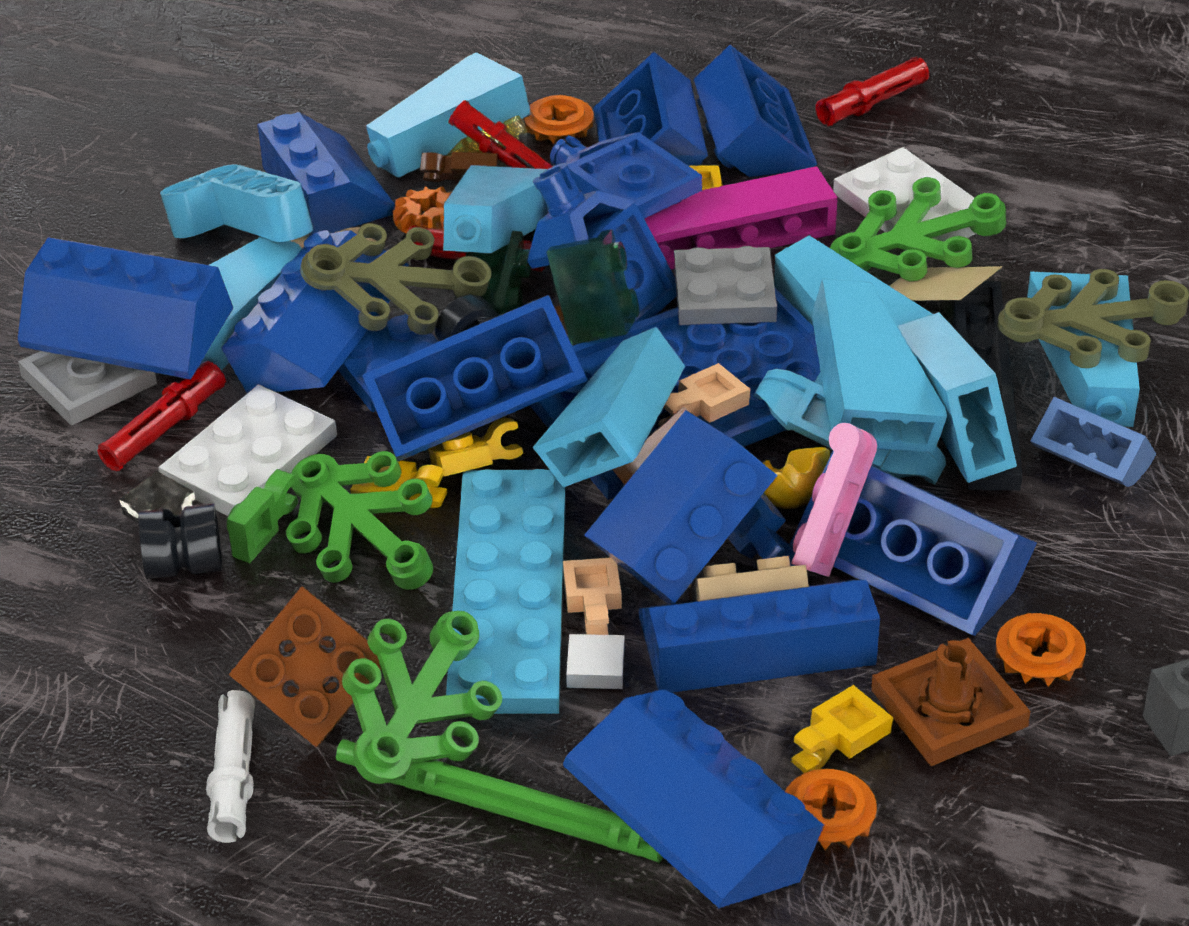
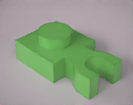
M276 469L268 478L264 488L256 486L241 503L236 504L232 508L227 518V531L229 532L233 557L251 563L279 531L278 520L283 515L289 514L298 505L297 496L287 493L289 488L295 483V476L293 474Z

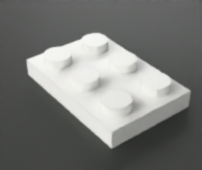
M904 147L835 178L833 188L837 197L864 217L869 213L868 198L872 193L879 190H887L894 193L896 196L897 214L892 219L886 220L880 229L884 232L891 231L913 200L912 186L920 178H935L939 181L941 188V201L936 206L930 208L921 222L967 209L974 199L973 196ZM970 227L933 237V239L945 242L950 237L963 236L968 238L976 233L972 232Z
M258 384L159 466L161 483L203 504L215 503L217 511L229 516L232 508L236 504L241 503L256 486L264 488L268 478L276 469L291 474L294 467L302 459L317 454L337 436L336 422Z

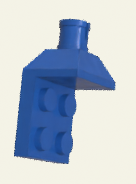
M639 132L603 140L588 148L582 145L575 137L566 136V142L560 139L551 150L550 162L552 166L567 163L571 176L583 194L598 190L636 202L644 219L702 191V175Z
M567 163L555 165L539 174L540 176L533 180L536 189L540 191L548 206L549 213L537 222L527 261L532 269L570 261L608 332L655 316L677 296L675 276L635 201L598 190L583 194L571 176Z

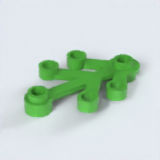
M924 177L914 182L912 186L913 200L891 231L877 235L886 220L892 219L897 214L896 196L891 191L879 190L869 196V213L855 233H847L833 241L830 249L866 272L871 267L899 274L904 280L917 281L927 274L926 256L945 261L948 266L954 268L964 267L972 261V244L968 238L954 236L944 242L933 239V237L970 227L972 232L981 236L998 234L1006 226V207L997 195L983 193L976 196L967 209L921 222L930 208L936 206L941 201L939 181L935 178ZM896 248L906 250L899 256L886 252Z
M388 451L375 453L369 458L367 463L338 465L335 459L329 455H311L302 459L291 472L295 476V483L292 489L301 498L298 518L289 524L286 536L296 552L309 553L314 551L322 541V534L317 526L322 503L327 502L334 509L328 547L319 553L316 560L317 567L325 580L340 582L350 575L353 566L349 554L353 528H355L387 558L386 567L394 583L402 589H416L424 585L433 573V564L428 553L418 543L401 541L373 514L405 511L410 515H419L426 512L432 505V495L426 483L421 479L407 480L396 491L350 494L342 487L374 482L379 487H388L396 483L402 471L394 454ZM390 466L386 471L378 472L381 468ZM414 494H421L417 499L409 500ZM310 532L305 538L298 539L302 533ZM341 560L337 566L328 568L332 562Z
M451 611L440 617L430 632V644L433 651L413 683H411L401 652V648L407 638L404 627L393 619H382L376 623L368 636V646L378 657L395 709V713L387 725L374 692L381 681L379 667L369 659L360 658L354 660L343 674L342 685L345 691L352 696L363 734L357 739L354 746L355 766L360 775L366 780L376 784L394 782L403 777L413 762L441 758L463 761L477 747L479 737L473 726L463 721L451 723L445 732L439 736L407 738L414 725L419 723L464 717L487 720L493 716L502 703V694L499 688L489 681L476 682L467 693L432 697L452 662L465 659L478 643V624L469 613L465 611ZM453 628L461 632L462 635L458 634ZM380 633L389 635L393 639L394 644L385 642L381 638ZM354 673L364 675L368 679L369 684L359 682ZM476 695L486 698L490 706L481 704L477 700ZM452 736L460 737L465 742L466 747L458 746L453 741ZM378 748L385 750L391 758L383 756Z

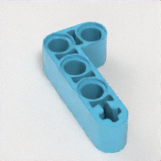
M235 164L221 166L173 184L160 192L175 238L196 236L222 225H227L276 242L294 240L313 231V224L301 183Z

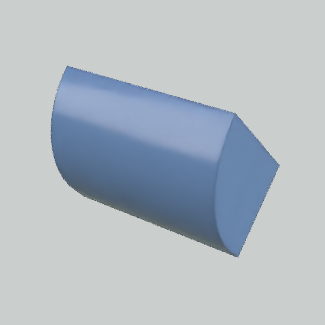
M1053 397L1030 441L1037 448L1126 487L1134 485L1156 456L1146 436L1056 397Z

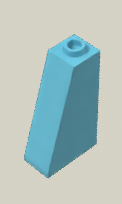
M477 52L469 55L366 125L370 139L367 148L371 160L377 167L383 168L399 178L420 168L422 153L430 152L447 155L474 142L455 126L448 123L452 113L463 100L468 101L472 107L494 123L501 121L506 126L531 115L522 75ZM478 126V129L480 131H482L486 135H489L486 131H484L482 128Z
M471 165L444 203L443 251L492 253L535 230L537 222L547 215L549 211L533 180L547 169Z
M810 235L775 255L774 287L812 325L811 314L822 278L872 282L897 326L932 315L928 310Z
M259 237L210 264V266L219 268L234 308L200 365L204 361H210L222 370L229 363L221 347L234 333L235 325L247 317L257 305L258 297L282 274L281 269L302 250L299 244L291 241L276 242Z
M1030 272L1027 298H1032L1042 288V281L1046 276L1054 274L1063 275L1072 282L1070 301L1062 306H1051L1049 310L1066 308L1088 284L1090 274ZM1118 275L1119 285L1116 297L1111 300H1100L1098 304L1130 301L1128 276ZM1132 319L1110 321L1118 326L1134 330ZM1070 326L1060 327L1078 336L1095 337ZM1095 337L1102 344L1100 362L1093 368H1080L1070 361V351L1039 339L1072 405L1121 426H1134L1140 390L1137 362H1128L1122 359L1118 354V345Z
M822 278L811 315L830 432L840 423H850L872 434L877 441V449L935 452L947 419L946 408L872 282Z
M940 312L899 325V330L946 408L947 419L940 437L965 480L970 483L1017 467L996 373Z
M657 327L623 340L533 446V449L563 487L631 463L638 456L685 368L683 362Z

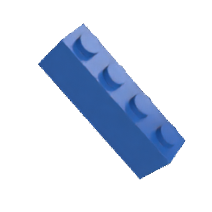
M323 230L309 236L304 241V247L298 255L281 269L282 274L275 283L258 297L257 305L247 317L235 325L234 333L221 349L246 393H249L258 384L274 392L325 387L368 331L359 323L360 311L335 290H319L310 286L302 278L300 272L303 257L313 247L320 244L340 247L356 236V233L351 230L334 233ZM383 250L377 256L362 254L354 262L371 263L387 251ZM356 282L372 298L377 297L387 303L390 302L385 295L370 283ZM368 312L372 316H379L378 313Z
M48 237L25 271L18 342L24 348L191 379L234 307L220 270L216 266Z
M549 295L362 374L398 462L587 381L583 368Z
M832 451L829 460L823 470V473H826V470L828 468L829 462L834 451ZM871 465L833 567L859 580L867 579L869 585L975 636L1014 593L1037 542ZM812 496L790 542L792 547L797 531L808 521L814 505Z
M867 579L639 608V618L658 690L666 689L668 692L673 693L871 666L877 663L880 616Z
M666 689L625 698L566 755L563 766L718 908L799 883L824 827L823 823L805 809L804 804L797 797L786 793L764 774L763 769L756 762L744 757L724 740L719 730L703 722L685 706L679 696L668 692Z

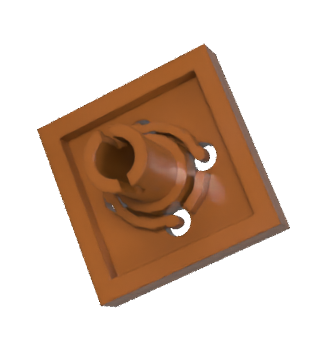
M302 586L228 675L311 744L319 747L354 704L352 696L345 691L342 685L343 674L349 665L356 659L365 658L373 661L380 671L382 669L377 655L368 646V640ZM327 636L332 637L336 642L335 649L330 653L325 648L320 646V644L328 648H332L334 646L332 641H326L323 639ZM286 640H290L292 643L285 645V652H290L295 648V651L289 657L283 656L280 652V645ZM354 673L359 682L369 684L368 679L364 675ZM333 676L339 681V688L335 693H328L337 687V682H330L324 687ZM290 680L299 686V689L294 686L287 687L288 692L297 694L294 697L286 696L283 690L285 683Z
M969 638L961 641H948V646L942 643L933 652L872 675L871 691L930 766L1012 734L1029 725L1031 711ZM961 722H963V723H968V722H970L971 725H969V726H963V725H960L959 723H961Z

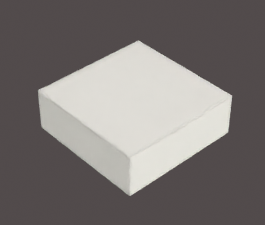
M569 634L566 673L567 688L623 689L625 635Z

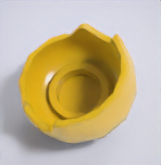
M826 447L793 450L788 454L787 461L782 469L773 468L770 461L765 460L763 464L778 476L764 494L774 506L783 509H798L807 506L811 499L814 485L823 473L829 460L830 451Z

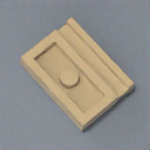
M789 556L756 560L758 570L737 573L735 563L705 566L703 568L704 577L695 578L687 588L689 601H702L809 587L806 565L790 566Z

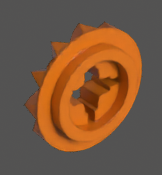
M553 95L531 103L529 105L531 115L524 118L527 133L534 134L537 141L549 139L554 145L560 139L566 141V136L586 137L588 129L593 127L594 115L592 108L578 98L566 95Z
M425 186L422 191L418 192L407 190L406 197H400L395 200L393 221L396 227L405 234H407L411 225L444 230V203L452 192L447 193L444 186H440L435 190H430Z
M1043 613L1020 615L1007 621L997 634L996 658L1003 660L1006 673H1021L1025 684L1032 678L1042 679L1048 687L1055 678L1070 681L1075 669L1083 667L1086 653L1084 638L1072 624L1059 617ZM1044 641L1048 642V652H1044L1041 657L1033 656L1032 651L1035 652L1038 647H1042Z
M836 769L809 771L794 779L785 790L786 793L797 797L804 804L805 809L824 824L818 838L824 850L832 842H841L850 848L855 837H868L874 819H876L877 804L872 790L860 778L845 771ZM828 798H833V805L836 806L834 818L831 819L822 817V810L824 805H827Z

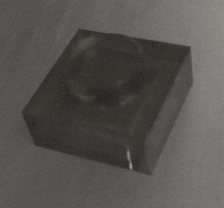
M155 471L120 498L122 514L139 523V511L169 508L175 515H180L185 506L196 505L194 491L158 471Z

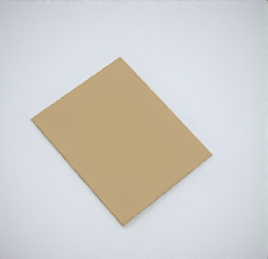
M1003 266L927 268V274L922 279L907 281L900 277L890 287L912 301L961 300Z

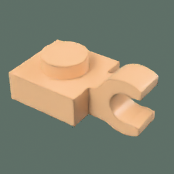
M719 363L679 380L678 393H671L663 407L671 415L660 420L659 426L683 407L696 417L701 415L709 423L748 406L750 388Z
M612 558L563 561L567 612H584L586 634L609 635L607 626L609 624L608 610L622 609L617 562Z

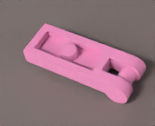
M840 423L830 432L829 444L834 452L826 473L821 474L814 485L812 492L814 505L807 523H804L799 528L793 543L795 555L791 564L796 566L806 565V570L828 577L832 571L877 451L875 437L850 423Z

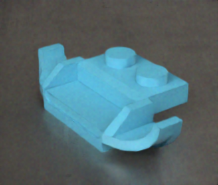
M773 369L767 371L753 396L766 402L771 414L786 430H793L832 449L829 444L830 426L821 372L814 382L787 370ZM937 446L935 452L877 449L872 466L899 478L909 476L924 477L926 481L935 485L946 466V460Z

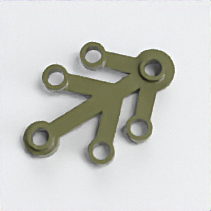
M374 223L362 225L359 228L358 234L340 247L330 244H320L313 247L305 254L300 266L301 276L310 286L319 290H335L360 311L359 323L365 329L370 331L384 329L390 315V307L383 299L372 298L356 282H365L373 285L408 315L407 325L409 329L420 335H427L435 330L439 312L433 304L422 301L405 286L453 290L458 298L469 294L482 296L486 293L491 278V270L487 263L471 256L458 259L452 270L402 266L411 259L424 260L431 255L434 236L427 229L420 227L410 229L404 240L371 263L354 262L362 254L377 256L383 252L387 233L383 227ZM366 238H373L376 241H369ZM413 242H420V243H422V244H424V245H422V246L416 245V244L413 243ZM368 312H375L380 316H372ZM417 316H424L429 320H422Z
M1097 269L1090 274L1088 284L1066 308L1049 310L1051 306L1067 304L1070 301L1072 282L1069 278L1054 274L1043 279L1042 288L1032 298L1021 297L1007 302L1005 308L999 314L998 328L1005 336L1016 342L1026 343L1040 339L1070 351V361L1080 368H1093L1100 362L1102 344L1095 337L1118 345V354L1122 359L1128 362H1142L1149 355L1151 343L1149 335L1140 330L1126 329L1110 321L1151 317L1154 322L1161 325L1176 324L1186 314L1189 291L1178 282L1164 280L1151 285L1148 298L1098 304L1100 300H1111L1116 297L1119 276L1114 271L1108 269ZM1070 326L1095 337L1078 336L1060 327Z

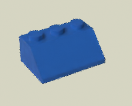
M729 45L693 79L699 95L697 103L704 111L707 119L705 127L713 137L716 146L714 153L727 168L732 169L735 166L748 177L787 173L817 165L789 90L733 46Z
M655 52L647 57L593 107L599 142L639 132L688 166H701L704 159L708 156L691 80Z
M300 112L279 115L273 120L257 124L262 164L265 172L301 183L313 224V231L309 233L310 236L323 230L334 233L393 215V210L395 209L394 202L344 136Z
M684 411L584 536L665 603H676L778 475L734 439L690 412Z

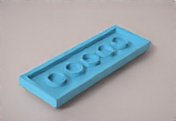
M485 469L465 471L462 475L452 611H465L475 618L479 629V640L465 659L452 662L448 669L446 695L467 693L476 682L489 681L496 685L502 694V703L494 714H559L566 487L560 484L550 470ZM453 628L458 634L462 635L461 632ZM476 695L477 700L481 704L490 706L486 698Z

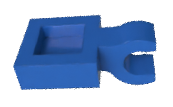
M763 493L729 535L728 539L739 553L751 559L757 553L762 559L789 556L790 566H795L791 564L795 555L793 547L776 533L786 519Z

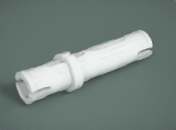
M231 690L227 693L228 698L223 694L219 699L214 769L209 774L206 785L207 795L211 800L207 831L211 838L224 843L235 842L236 835L239 838L244 836L246 832V804L253 794L254 787L253 777L249 774V762L251 759L255 700L250 694L240 690Z

